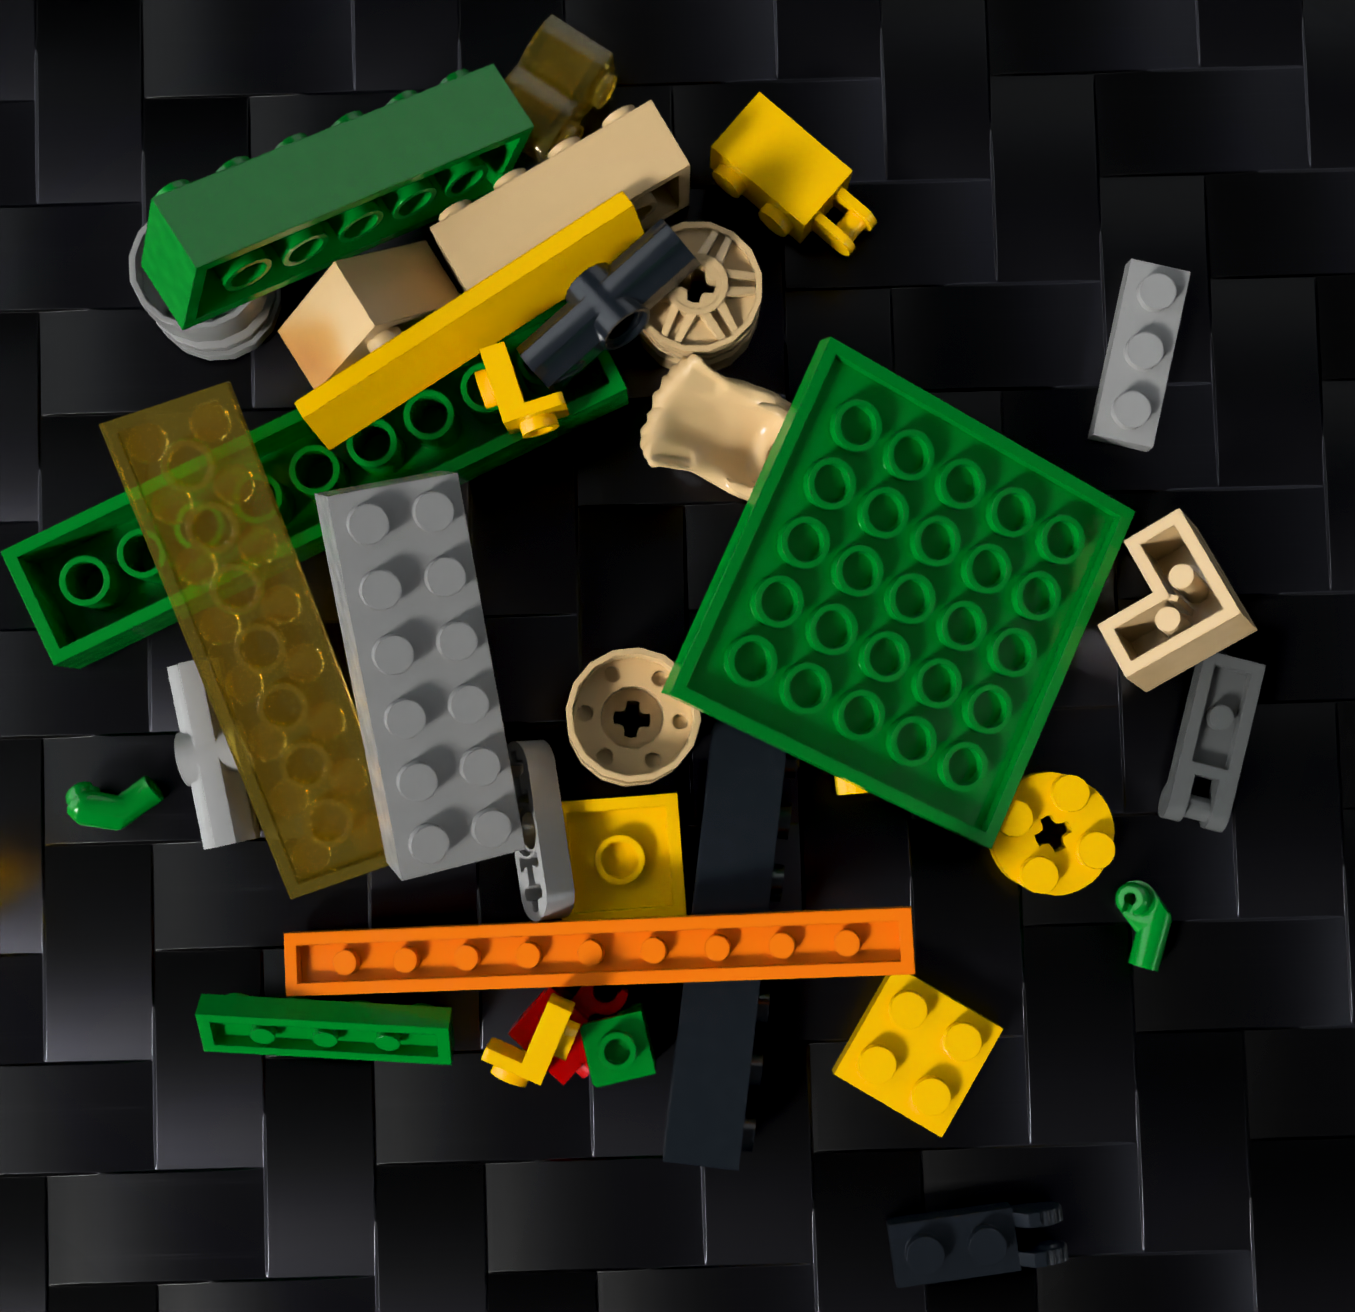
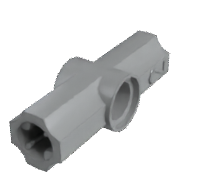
M224 657L196 659L167 667L180 732L175 734L174 739L176 763L182 780L187 786H191L204 850L260 838L255 802L252 797L248 777L253 768L252 749L243 722L236 718Z

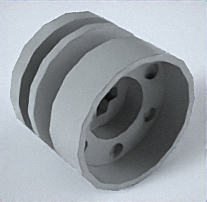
M147 223L137 232L129 254L130 283L144 309L156 321L167 338L185 353L209 361L236 359L257 349L274 331L282 309L281 288L182 330L141 266Z

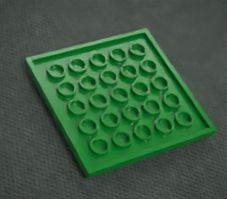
M833 337L822 339L817 346L661 693L977 845L992 849L1135 511Z

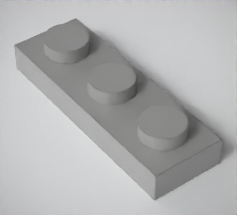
M1132 258L1125 265L1088 439L1144 452L1153 448L1190 271Z

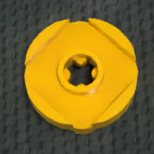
M1047 771L1023 776L990 852L1001 872L1027 890L1054 896L1070 894L1092 883L1100 875L1103 868L1108 866L1115 855L1113 818L1107 803L1100 793L1080 777ZM1046 816H1050L1054 823H1064L1066 833L1061 836L1062 845L1055 850L1048 843L1039 845L1035 838V835L1043 830L1041 819Z

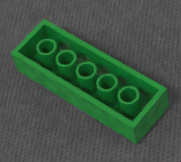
M494 63L473 72H469L468 69L457 70L444 78L439 85L417 93L413 89L406 90L392 98L386 106L366 114H363L361 111L350 112L339 118L330 128L307 136L305 133L291 135L280 142L272 151L252 159L248 156H238L224 163L214 174L191 183L187 179H181L164 186L155 197L151 198L141 266L181 329H188L328 268L334 261L353 257L438 220L439 215L446 208L458 201L469 199L473 203L492 192L495 182L513 170L534 125Z

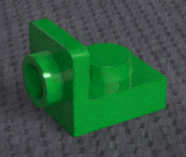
M643 1000L624 1004L617 1011V1015L582 1024L580 1029L592 1084L595 1087L656 1074V1056Z

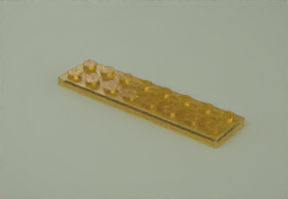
M227 381L99 424L290 899L389 866L386 862L358 714L231 382Z

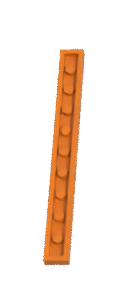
M912 906L316 930L284 933L286 997L913 975L916 973Z

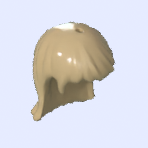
M691 354L689 357L683 356L678 363L670 366L669 373L662 377L660 388L652 395V409L647 413V422L640 429V448L643 450L644 458L652 468L664 467L692 472L726 492L748 501L791 403L771 390L744 380L729 378L719 374L710 368L697 354Z

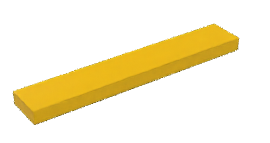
M623 191L606 200L298 399L294 404L302 418L329 451L479 355V349L496 344L564 300L572 282L585 270L598 263L606 262L611 264L645 234L634 205Z

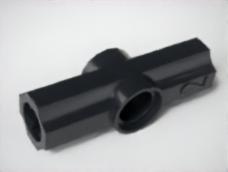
M661 218L611 264L606 262L598 263L581 273L567 290L565 297L567 303L516 349L532 372L537 375L548 389L555 393L605 349L609 351L616 350L635 339L649 321V310L701 264Z

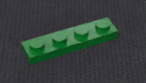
M229 993L226 995L201 994L195 1013L204 1052L452 1065L455 1046L452 1007H436L427 1003L399 1005L373 1003L367 1000L345 1002L311 1000L302 996L272 998L254 997L242 993Z

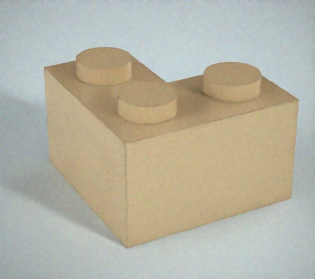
M419 241L334 261L279 328L278 333L312 388L315 389L460 294L427 241Z
M1180 508L1124 540L1125 545L1153 593L1099 623L1097 626L1124 676L1143 691H1150L1257 631L1256 626L1200 531Z

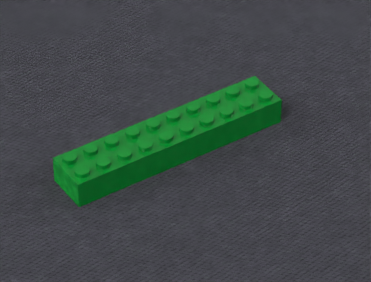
M566 299L499 341H504L525 402L554 392L548 389L537 375L532 372L520 357L516 348L567 303ZM605 349L581 372L557 391H562L569 415L558 419L560 426L557 429L541 436L523 438L521 432L509 435L502 421L498 406L486 409L474 372L485 369L480 353L330 451L305 422L298 409H295L0 551L53 665L81 669L325 551L314 493L435 471L457 472L460 485L629 404L627 388L609 351Z

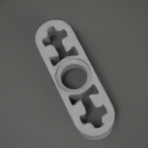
M545 740L513 741L507 745L525 843L524 850L514 852L522 904L527 916L535 922L566 918L570 915L574 906L575 889L554 754L550 745Z

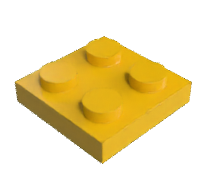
M677 792L561 801L575 889V901L572 912L568 917L562 918V920L687 915Z
M885 975L832 1068V1072L837 1077L942 1138L1002 1033L1003 1028L914 975Z

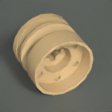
M681 222L670 228L701 265L649 310V321L638 335L643 349L659 365L670 369L672 364L678 363L683 356L689 357L691 354H697L710 368L717 371L730 366L749 346L757 327L762 302V272L752 249L734 231L712 222ZM693 282L705 284V293L701 295L699 302L688 301L687 292L691 290Z
M640 647L612 650L590 662L574 681L566 705L569 743L581 765L600 780L622 787L650 785L672 773L693 748L701 723L700 711L661 693L674 665V662L666 655ZM627 706L638 707V717L648 719V727H639L636 736L633 738L624 736V727L614 724L613 721L614 717L624 715Z

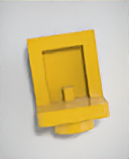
M502 341L479 349L485 369L474 372L481 397L486 409L498 406L502 421L509 435L521 432L523 438H533L554 431L560 426L558 419L569 415L562 391L525 402L505 342Z
M552 993L527 1051L492 1037L483 1052L481 1060L493 1065L490 1072L504 1082L518 1087H526L528 1081H531L541 1086L553 1056L566 1061L581 1024L569 1019L576 1002Z

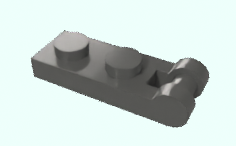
M1216 653L1195 665L1168 780L1159 799V817L1176 822L1181 821L1185 817L1200 821V827L1219 833L1224 831L1231 815L1266 665L1221 653ZM1195 776L1212 780L1206 797L1191 794Z

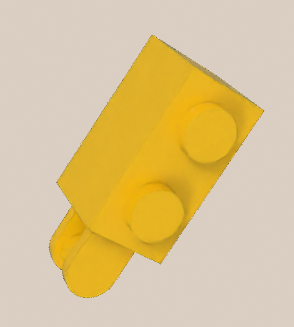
M760 91L711 146L710 168L714 170L712 177L715 182L734 198L738 199L741 195L746 197L760 209L758 216L761 221L780 237L784 238L789 234L801 244L810 232L814 231L837 252L844 256H849L855 250L853 241L863 230L871 231L877 224L873 213L847 191L853 170ZM833 206L844 214L836 225L825 216Z

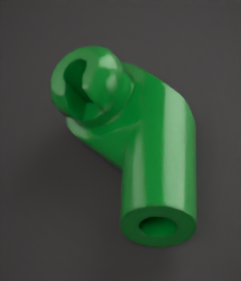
M145 775L118 795L100 792V789L93 786L91 782H78L67 791L65 798L68 805L67 813L77 824L117 831L125 828L163 801L164 795L154 780Z
M1132 880L1119 887L1115 895L1117 908L1136 932L1128 963L1159 972L1172 923V916L1153 887L1141 880Z

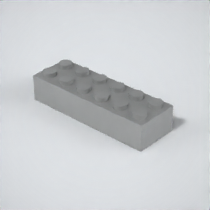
M435 471L314 493L387 864L401 881L524 850L525 843L458 473Z

